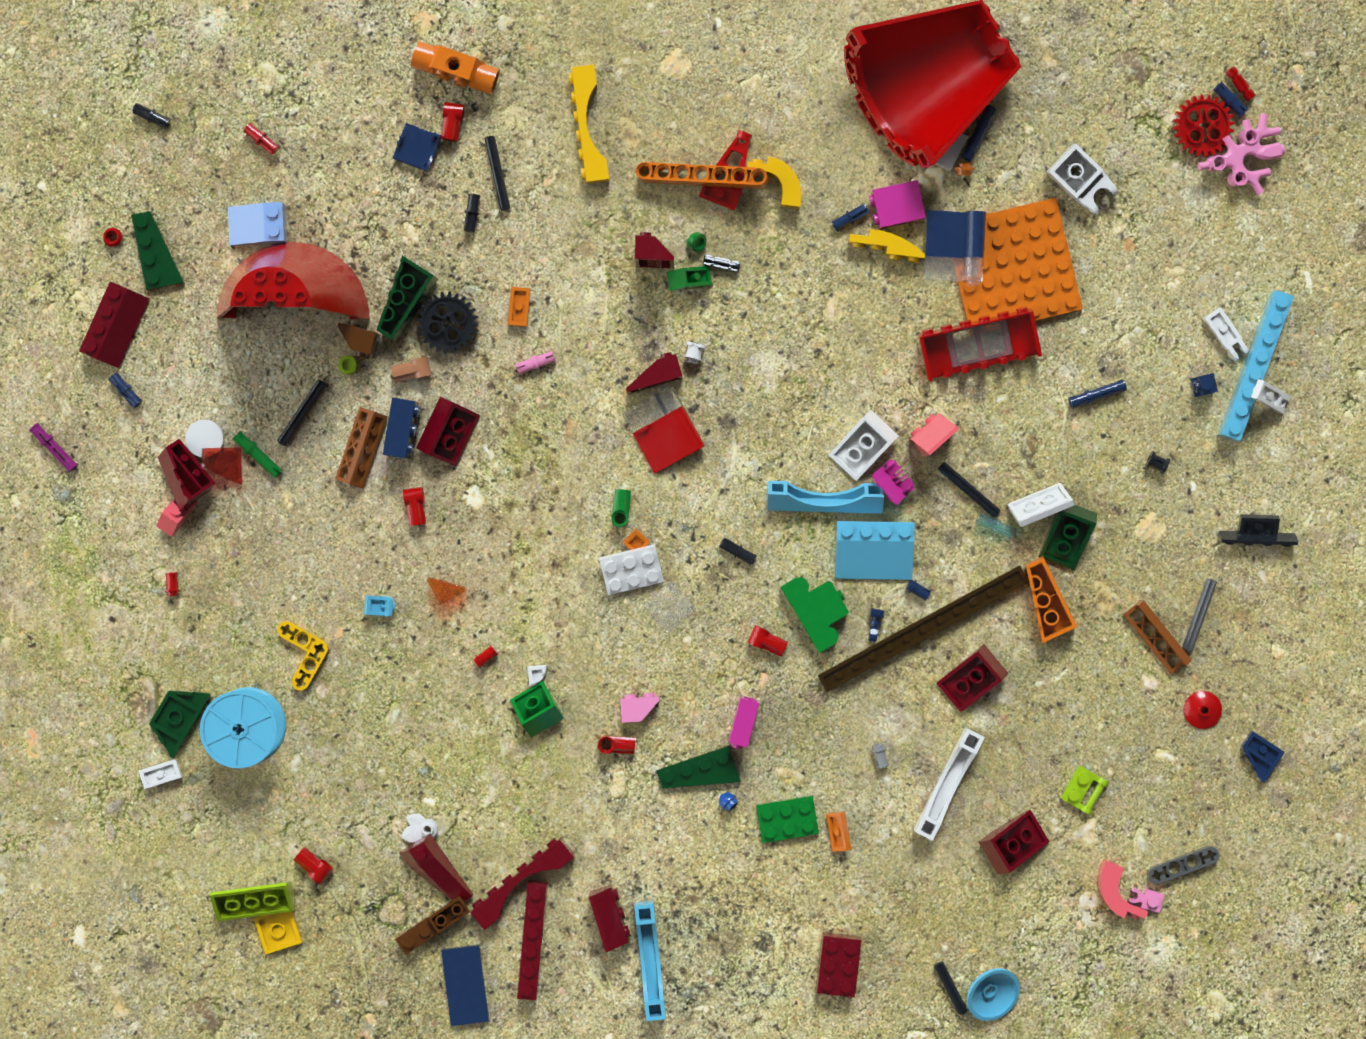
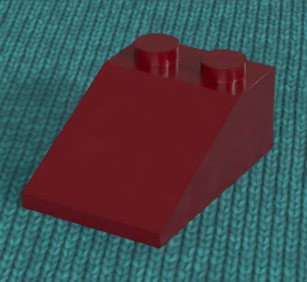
M672 352L661 354L660 359H657L626 388L627 394L683 379L677 355H672Z
M983 644L936 684L956 708L962 712L999 684L1008 675V672Z
M1029 809L989 833L979 841V844L997 874L1011 873L1050 841Z

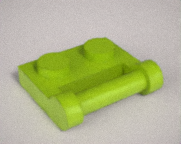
M1078 765L1060 798L1091 816L1093 806L1109 782ZM1093 780L1097 781L1098 784L1086 805L1081 804Z

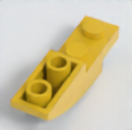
M869 229L868 236L850 234L848 238V244H852L853 248L871 246V250L882 251L883 248H886L885 256H889L890 260L900 261L901 258H908V262L920 263V260L925 258V254L918 247L897 235L885 231Z

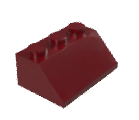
M440 396L416 449L456 467L480 415Z
M609 885L590 891L589 900L605 953L628 943V937L631 936L628 925L625 926L623 918H625L623 907L619 908L617 900H620L617 888L613 889V886Z

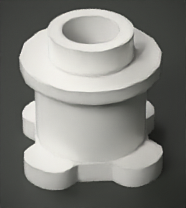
M687 342V352L683 356L687 358L686 362L697 364L698 361L702 362L701 355L706 346Z

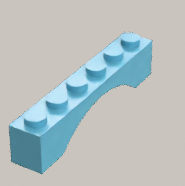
M768 481L767 511L883 513L884 491L876 483H863L858 487L842 492L818 493L801 489L788 481Z
M654 900L635 902L634 909L641 959L646 1021L666 1019Z

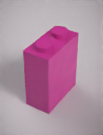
M918 180L874 189L871 192L872 195H869L871 207L874 206L876 214H873L874 224L879 226V230L922 221L926 218Z
M742 695L739 696L728 738L729 743L732 745L731 747L743 750V747L748 748L759 707V700Z

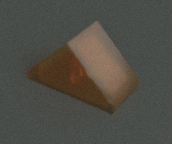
M428 577L427 580L440 605L462 594L467 589V587L433 577Z

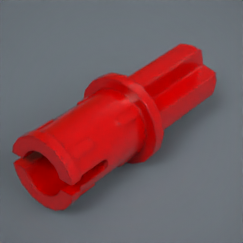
M249 123L244 128L243 132L251 137L257 146L260 145L271 155L275 154L279 149V146L269 139L265 132L262 133L252 123Z

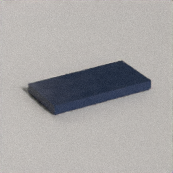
M480 944L442 949L451 1026L488 1022L490 1019Z

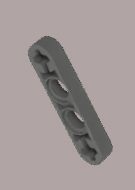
M1205 846L1150 867L1147 870V878L1154 884H1160L1204 868L1219 860V851L1213 846ZM1208 850L1215 853L1212 855L1213 859L1211 860L1208 857L1203 858L1204 863H1202L1198 855L1200 853L1202 857L1206 856ZM1191 856L1197 859V864L1193 867L1187 864V859ZM1172 863L1179 865L1177 873H1170L1169 866ZM1165 866V871L1168 874V876H1166L1164 873L1158 875L1159 879L1157 880L1154 877H1151L1154 874V870H1156L1157 872L1164 871L1162 867Z

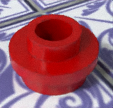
M109 228L104 232L103 240L106 245L116 247L121 244L123 235L117 228ZM112 234L116 235V240L114 241L110 239Z

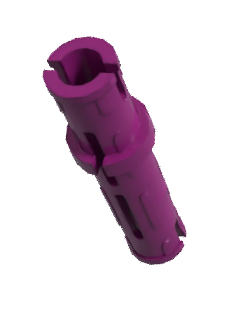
M39 423L30 428L29 432L41 442L40 445L45 447L69 473L78 466L53 439L54 436L52 434L49 435Z

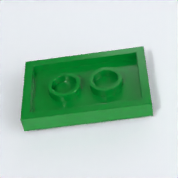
M813 795L756 804L762 843L819 834Z

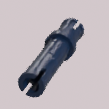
M987 105L980 120H977V126L961 155L965 160L973 161L987 130L991 128L990 124L997 112L995 107Z
M1121 379L1090 391L1088 389L1084 390V393L1068 397V401L1072 409L1085 404L1091 405L1096 400L1127 391L1125 381Z

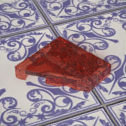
M241 447L201 448L202 468L236 484H242Z

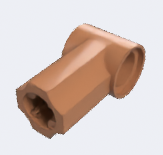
M428 357L416 358L408 363L391 366L395 383L413 378L421 379L432 376Z

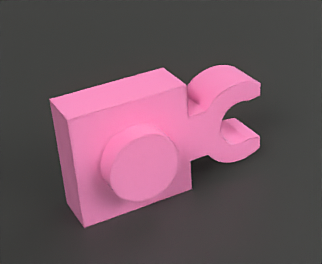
M1137 888L1130 889L1132 892H1136L1137 896L1134 899L1128 898V901L1131 903L1141 902V908L1160 913L1165 894L1146 888L1144 893H1141Z

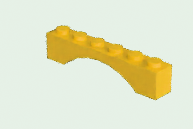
M595 65L571 67L572 73H569L570 85L574 84L575 91L571 92L572 104L576 103L577 111H573L575 123L579 122L580 129L576 130L577 142L581 141L582 149H578L580 161L584 160V168H581L582 180L586 179L587 184L609 182L607 159L594 146L587 128L588 106L597 88Z

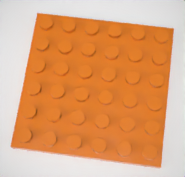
M1056 197L986 214L984 259L952 258L966 320H971V322L979 321L978 318L982 316L997 317V313L1004 311L1013 313L1021 307L1031 308L1035 321L1083 309ZM995 323L979 327L980 334L999 330L1000 324ZM969 329L970 336H974L973 329Z

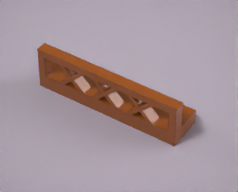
M359 407L335 477L336 480L363 489L388 416ZM368 413L366 421L363 423L364 414ZM360 432L361 436L360 439L357 441L356 437L357 434ZM354 450V456L351 459L350 455L351 452ZM348 468V473L345 479L343 478V475L345 470Z
M1144 600L1138 601L1123 613L1124 617L1170 674L1174 673L1182 665H1187L1192 661ZM1137 608L1142 613L1141 622L1133 621L1129 616ZM1144 625H1151L1154 628L1153 637L1145 636L1143 633ZM1156 640H1163L1166 643L1165 652L1157 651L1155 648ZM1168 655H1175L1180 662L1171 668L1167 663Z

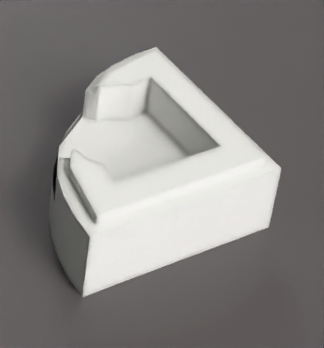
M547 665L527 667L529 686L535 685L543 679L547 671Z

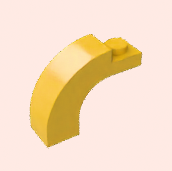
M770 156L767 158V164L759 159H752V162L748 161L747 167L762 168L767 175L774 177L779 182L782 189L780 207L800 209L801 186L797 175L790 166Z

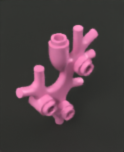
M1260 114L1256 129H1252L1250 119L1242 120L1244 130L1238 134L1240 145L1235 144L1230 135L1224 137L1223 141L1228 148L1225 155L1209 157L1206 159V162L1198 163L1199 171L1207 169L1208 171L1215 172L1228 167L1232 170L1227 178L1230 186L1237 187L1248 183L1253 187L1257 195L1262 194L1264 190L1259 183V179L1270 176V168L1249 171L1245 168L1243 160L1247 155H1253L1262 160L1281 158L1285 154L1283 144L1273 143L1264 146L1260 144L1261 138L1279 135L1281 133L1280 127L1270 129L1266 127L1268 114Z

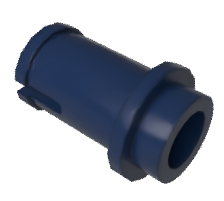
M911 579L905 588L909 594L913 593L924 601L927 600L931 592L930 589L917 583L916 579Z

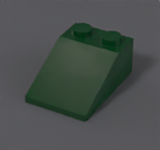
M1077 505L1055 513L1038 557L1043 556L1045 560L1075 570L1097 524V513Z

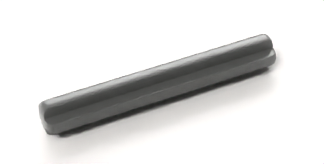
M1206 579L1182 646L1183 650L1192 652L1217 584L1215 580Z

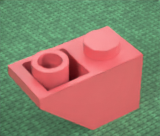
M174 499L161 513L156 527L172 537L182 527L198 501L196 500L180 511Z

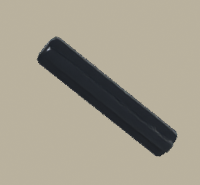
M944 962L936 963L934 967L959 1015L965 1014L968 1009Z

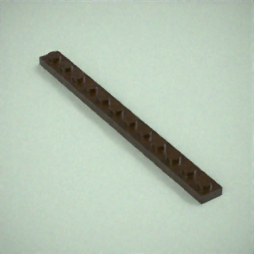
M1018 565L817 676L826 692L1029 583L1021 566Z

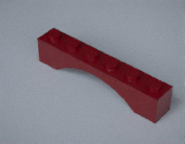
M561 837L557 840L553 838L546 844L548 848L543 852L538 850L531 856L532 861L528 864L526 862L522 863L516 868L518 871L516 874L506 876L501 881L503 884L500 887L496 888L494 886L486 893L488 896L484 900L479 898L471 905L473 909H471L470 913L484 930L500 918L506 897L520 881L539 871L560 869L574 858L575 854Z
M529 880L527 885L517 999L536 1000L538 996L541 946L548 882Z

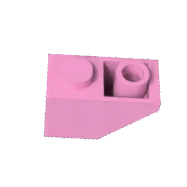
M643 693L644 697H636V694L624 695V698L620 699L622 723L642 721L658 703L659 696H655V693Z

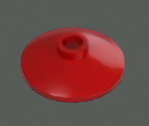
M1209 691L1194 692L1184 703V716L1188 723L1196 728H1210L1221 718V702L1216 695ZM1203 707H1207V713L1205 714L1201 712Z

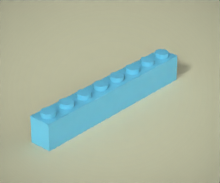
M1278 290L1270 292L1218 436L1235 442L1241 441L1256 401L1251 397L1258 379L1263 380L1294 296Z

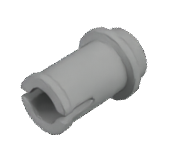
M883 743L872 745L873 749L871 752H874L877 769L888 767L889 764L885 753L886 746Z

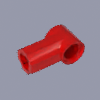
M444 103L442 140L458 142L460 123L464 117V104Z
M423 487L403 489L409 526L426 524Z
M755 625L747 643L782 657L788 641L772 635L769 631Z
M603 735L598 739L597 746L600 752L604 754H634L635 737ZM605 739L611 741V747L608 749L601 748V742Z
M303 847L293 859L308 872L309 877L320 885L334 870L330 864L323 859L317 858L306 847Z

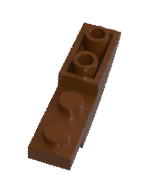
M458 896L413 925L406 932L395 938L404 954L407 955L464 917L470 910L462 898Z

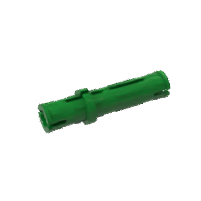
M241 430L232 438L245 450L244 453L246 455L249 454L274 479L283 471L256 446L257 443L255 441L252 442Z

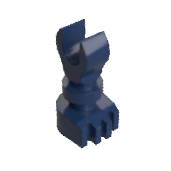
M870 608L869 616H872V620L869 622L871 624L869 641L877 642L878 628L881 625L879 620L884 618L885 610Z

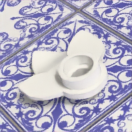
M411 814L407 816L410 826L403 831L402 838L407 842L414 843L429 833L434 837L438 832V824L433 819H425L421 814ZM426 826L431 828L430 832L425 829Z

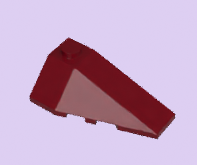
M430 833L399 852L410 869L451 901L458 896L463 901L473 896L471 890Z

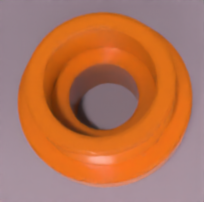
M960 162L959 166H955L956 174L972 175L974 167L970 166L968 162Z

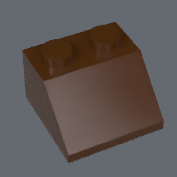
M338 322L337 326L350 349L356 352V356L369 359L370 356L375 357L380 334Z

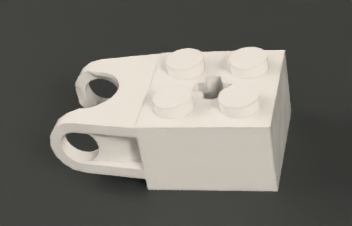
M1076 143L1072 144L1046 171L1070 197L1095 215L1100 214V210L1094 202V194L1098 189H1105L1114 196L1119 194L1118 189L1103 169ZM1077 167L1078 170L1076 172L1078 174L1072 175L1071 168Z

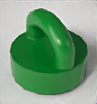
M694 232L687 239L686 246L695 252H700L706 246V236L699 232Z

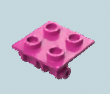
M890 459L872 475V478L876 485L881 487L886 493L887 498L897 505L915 487L909 477L902 481L907 474L901 478L898 477L903 472V469L896 474L895 472L901 467L896 461Z

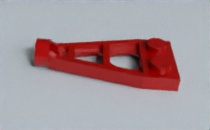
M738 130L736 138L715 166H730L727 164V160L732 152H737L741 154L739 167H746L748 146L752 135ZM738 174L736 181L744 180V174ZM703 186L699 197L735 211L742 194V188Z

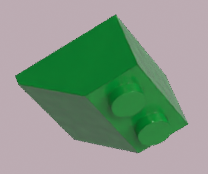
M543 680L510 699L522 726L531 738L564 719L559 706Z

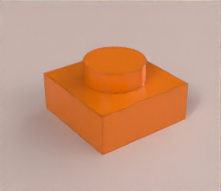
M637 528L623 540V544L630 550L645 547L650 543V540Z

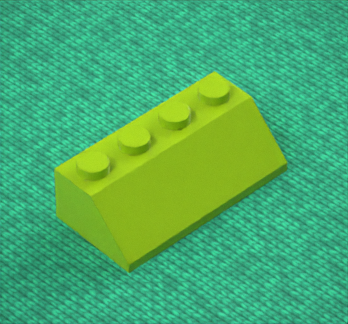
M291 881L209 893L217 921L294 912L295 893Z

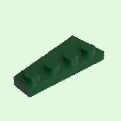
M152 212L132 214L131 217L146 290L185 283Z

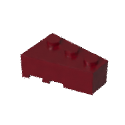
M180 439L165 447L157 457L180 511L207 494L216 484Z

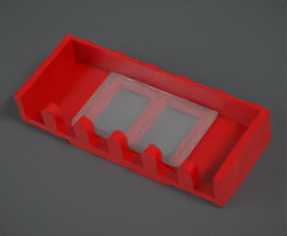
M1021 307L1013 313H1009V311L997 313V317L982 316L978 318L979 321L975 322L964 320L959 322L960 325L953 327L952 324L941 326V329L934 331L933 328L922 330V333L918 334L928 381H933L932 378L941 376L943 378L950 377L951 374L958 372L968 373L971 369L989 368V365L998 363L1004 365L1008 363L1007 361L1018 359L1021 361L1033 355L1041 357L1042 352L1033 310L1031 308L1028 309V307Z

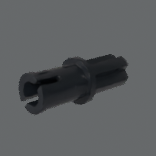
M139 103L133 106V114L146 119L147 123L152 122L165 130L168 128L171 122L170 118L157 113L155 109L151 110Z
M468 194L467 209L464 210L466 214L465 232H475L481 197L478 194Z
M723 538L719 545L720 548L734 555V558L737 557L750 566L757 557L756 554L744 549L743 545L739 546L727 538Z

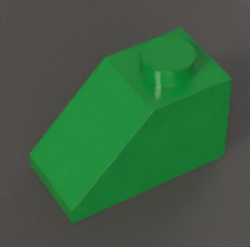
M708 266L686 267L667 272L670 291L712 285L710 268Z

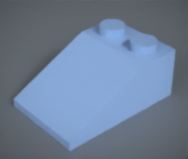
M283 202L228 207L230 246L287 243L286 205Z

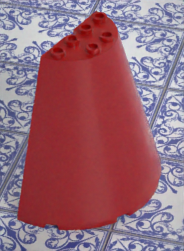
M983 0L854 27L846 36L848 45L844 46L846 73L850 85L854 83L855 89L858 92L855 99L863 115L877 136L882 134L889 142L886 146L901 160L912 166L919 164L921 168H927L934 165L1022 67L1018 56L1010 48L1008 39L1000 36L998 32L1000 31V26L992 17L988 5Z
M301 242L273 244L245 258L226 280L219 297L216 318H236L238 307H265L267 302L273 301L277 307H309L350 316V319L370 320L367 297L360 280L353 270L332 252Z

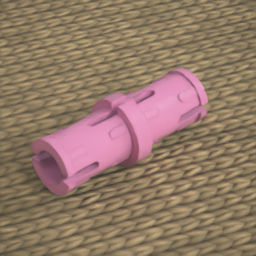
M551 350L539 356L533 355L531 359L516 363V366L521 375L534 369L539 370L540 367L556 362Z

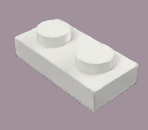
M177 759L139 770L144 789L183 777Z

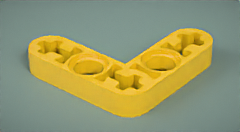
M284 621L278 625L277 632L279 636L307 651L292 679V686L296 690L302 691L311 684L328 654L329 645L323 639L290 621ZM289 625V629L293 632H296V629L299 630L295 634L294 640L291 639L293 636L291 633L283 634L282 626ZM300 634L308 636L307 644L299 643L298 637ZM323 644L325 651L320 652L317 656L321 658L320 661L316 657L310 656L311 653L315 655L317 652L316 645ZM307 660L315 662L316 667L314 670L306 669L305 663ZM303 670L305 673L311 674L310 677L308 675L305 677L304 682L306 684L299 687V682L296 680L304 675L300 671Z

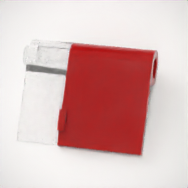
M668 384L658 388L657 394L622 413L654 474L705 447L674 387H669Z

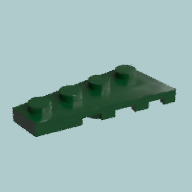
M729 745L656 770L662 789L741 782Z

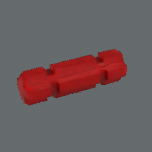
M1231 67L1227 70L1226 75L1229 79L1232 78V83L1240 93L1244 94V99L1250 101L1256 96L1255 92L1249 89V84L1241 74H1238L1237 68Z

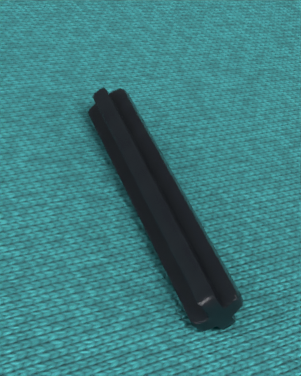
M494 136L485 137V143L501 211H506L510 209V203Z
M320 379L316 381L278 438L277 442L283 446L288 445L326 388L327 384Z
M943 462L938 467V470L992 517H996L1001 510L946 462Z

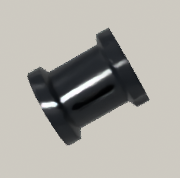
M1152 451L1145 467H1152L1160 471V474H1164L1169 466L1170 459L1162 458Z

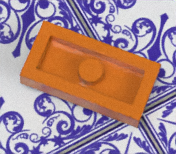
M511 286L508 325L527 327L531 288Z
M845 812L827 813L826 818L832 852L851 850Z

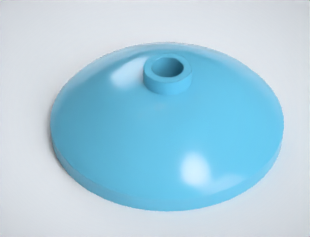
M1003 968L991 969L978 976L970 986L967 994V1007L972 1015L979 1020L991 1021L1007 1014L1019 997L1020 984L1017 977L1011 971Z

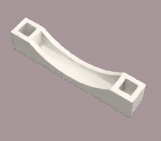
M966 727L964 728L913 829L916 833L933 841L950 801L967 768L976 756L985 738L984 736Z

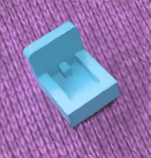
M365 595V615L392 617V613L395 610V602L392 597Z

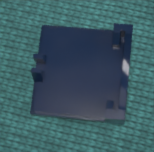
M406 123L402 134L399 136L400 139L397 141V147L392 159L429 173L441 141V135Z

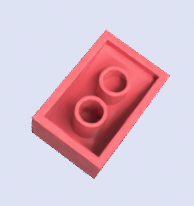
M940 413L936 416L932 414L925 420L927 424L923 428L918 426L910 433L912 437L909 440L924 457L931 455L959 430L956 425Z

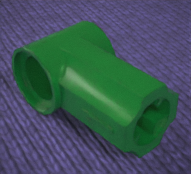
M615 489L611 519L613 525L618 528L625 527L629 521L631 491ZM617 514L625 515V522L622 524L616 523L615 516Z

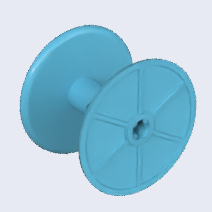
M253 687L239 688L214 699L204 711L200 723V737L205 750L216 762L230 768L250 767L268 758L280 747L286 733V717L280 703L268 692Z

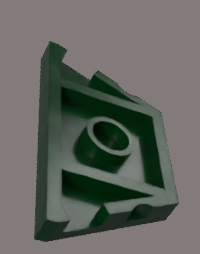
M169 690L149 725L156 732L158 739L165 746L171 758H175L212 694Z

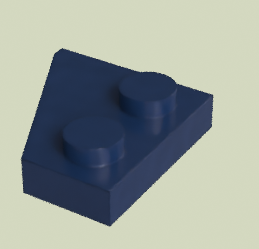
M1250 731L1241 745L1261 782L1265 783L1285 752L1254 731Z

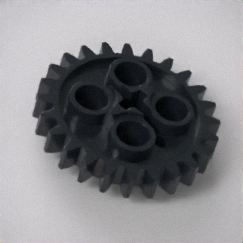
M451 291L448 292L447 296L441 292L440 298L433 294V301L427 298L429 305H421L425 310L424 312L418 311L422 318L416 319L417 322L422 324L417 327L418 330H423L419 336H426L423 342L425 344L431 342L429 346L431 349L437 346L436 352L438 353L443 348L444 354H447L448 349L453 354L455 353V348L462 351L461 345L463 344L469 347L467 340L474 341L471 334H477L478 332L474 330V327L479 326V324L474 322V320L479 318L473 315L476 309H470L472 303L468 302L465 304L466 297L464 296L459 299V293L452 297ZM443 305L446 306L447 312L441 316L437 314V309ZM458 312L465 314V319L462 322L455 320V315ZM432 316L443 320L450 318L452 323L464 326V329L462 330L448 325L446 328L443 322L433 320ZM437 323L441 328L438 333L434 334L431 332V326ZM450 331H458L459 336L456 340L449 338Z

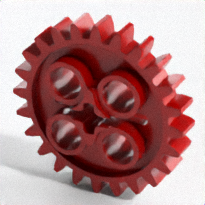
M1201 94L1197 100L1193 96L1191 97V102L1187 99L1184 101L1185 106L1180 105L1178 107L1181 112L1176 111L1174 113L1178 119L1172 120L1176 126L1171 128V130L1177 131L1173 138L1179 137L1180 140L1176 144H1183L1182 151L1188 148V155L1195 151V157H1199L1202 153L1203 158L1208 156V152L1213 156L1215 155V150L1218 153L1222 151L1221 146L1227 147L1223 138L1235 131L1230 128L1235 122L1229 120L1234 115L1227 114L1230 107L1224 109V101L1219 104L1217 103L1218 97L1211 100V95H1207L1204 99L1203 94ZM1209 111L1215 113V120H1211L1208 117ZM1190 112L1196 115V122L1189 119ZM1201 123H1203V125H1206L1205 129L1203 127H1200ZM1211 130L1217 133L1216 140L1210 137ZM1191 132L1198 134L1197 141L1191 139Z

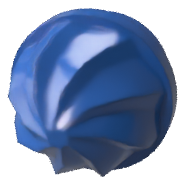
M729 792L720 795L719 804L722 810L730 812L739 803L736 795Z

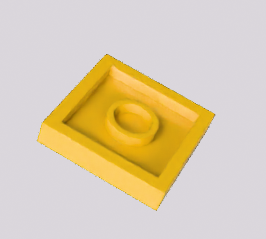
M293 912L254 917L265 955L303 942Z

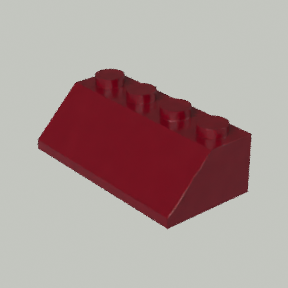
M640 232V235H635L634 259L636 267L674 269V256L656 236H652L649 232Z
M110 281L79 352L119 368L150 298Z

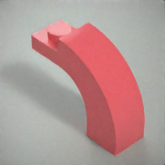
M1103 859L1098 872V888L1105 904L1124 919L1127 912H1129L1128 915L1135 919L1139 920V917L1145 919L1148 914L1146 909L1125 901L1120 895L1119 881L1124 868Z

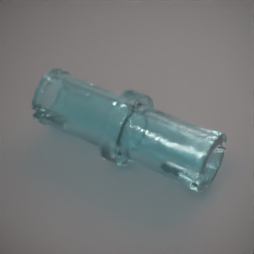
M980 513L978 516L979 520H976V524L990 529L994 534H1001L1010 540L1014 536L1013 532L1015 533L1016 528L1002 523L1000 519L997 518L995 520L983 513Z

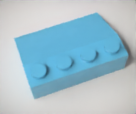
M836 521L835 579L911 580L915 522Z

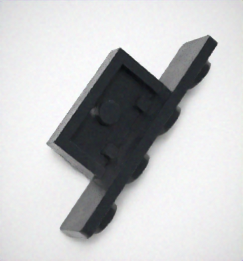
M1240 514L1238 531H1219L1218 533L1221 542L1228 545L1243 543L1245 545L1263 544L1265 546L1282 545L1290 547L1298 545L1299 542L1295 533H1278L1279 515Z

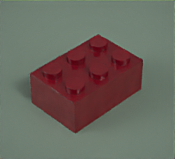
M822 932L816 993L855 998L862 942L860 936Z

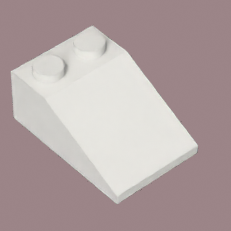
M870 410L832 450L829 456L857 481L899 436Z

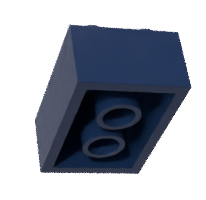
M392 397L383 455L410 459V456H414L415 445L412 444L413 437H417L418 434L416 419L420 418L421 407H419L418 402Z

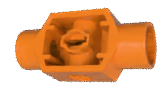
M421 41L417 43L411 60V67L430 74L435 73L438 75L437 78L449 81L451 79L456 81L455 84L466 88L468 85L470 88L490 95L494 92L500 69L487 65L475 57L441 45L432 46ZM454 66H459L457 70H452Z

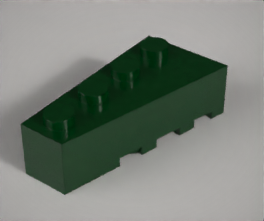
M403 255L394 277L392 289L389 291L386 306H384L376 329L395 343L399 342L438 281V278Z

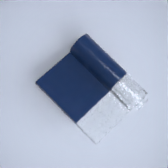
M927 210L924 280L967 282L969 286H978L979 282L983 281L986 212Z

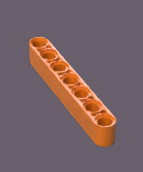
M642 162L636 167V175L644 183L762 189L769 184V177L762 168ZM644 169H650L648 176H641ZM663 170H669V174L666 177H660V173ZM688 171V175L685 178H679L680 172ZM700 172H707V176L704 179H698ZM719 173H726V177L723 180H717ZM738 174H745L744 180L736 181ZM757 175H764L763 181L755 182Z

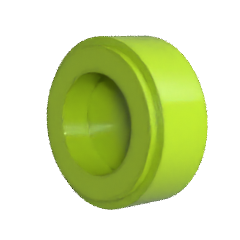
M350 355L343 356L338 363L339 370L346 375L354 374L358 369V361Z

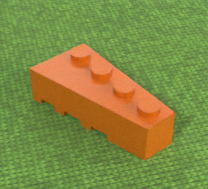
M1041 556L1026 563L1042 643L1076 628L1077 624L1044 557Z

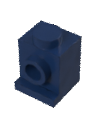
M1214 373L1190 379L1194 397L1218 392Z

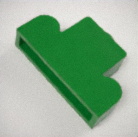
M795 577L781 585L783 593L818 652L821 653L833 646L838 640V633L829 625L849 613L843 603L845 597L841 590L836 591L832 582L826 581L808 591V581L802 577Z

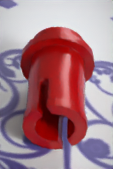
M178 572L165 573V593H167V596H178V592H180L178 589Z
M490 645L481 654L475 655L476 658L473 661L479 668L485 667V664L498 655V653Z

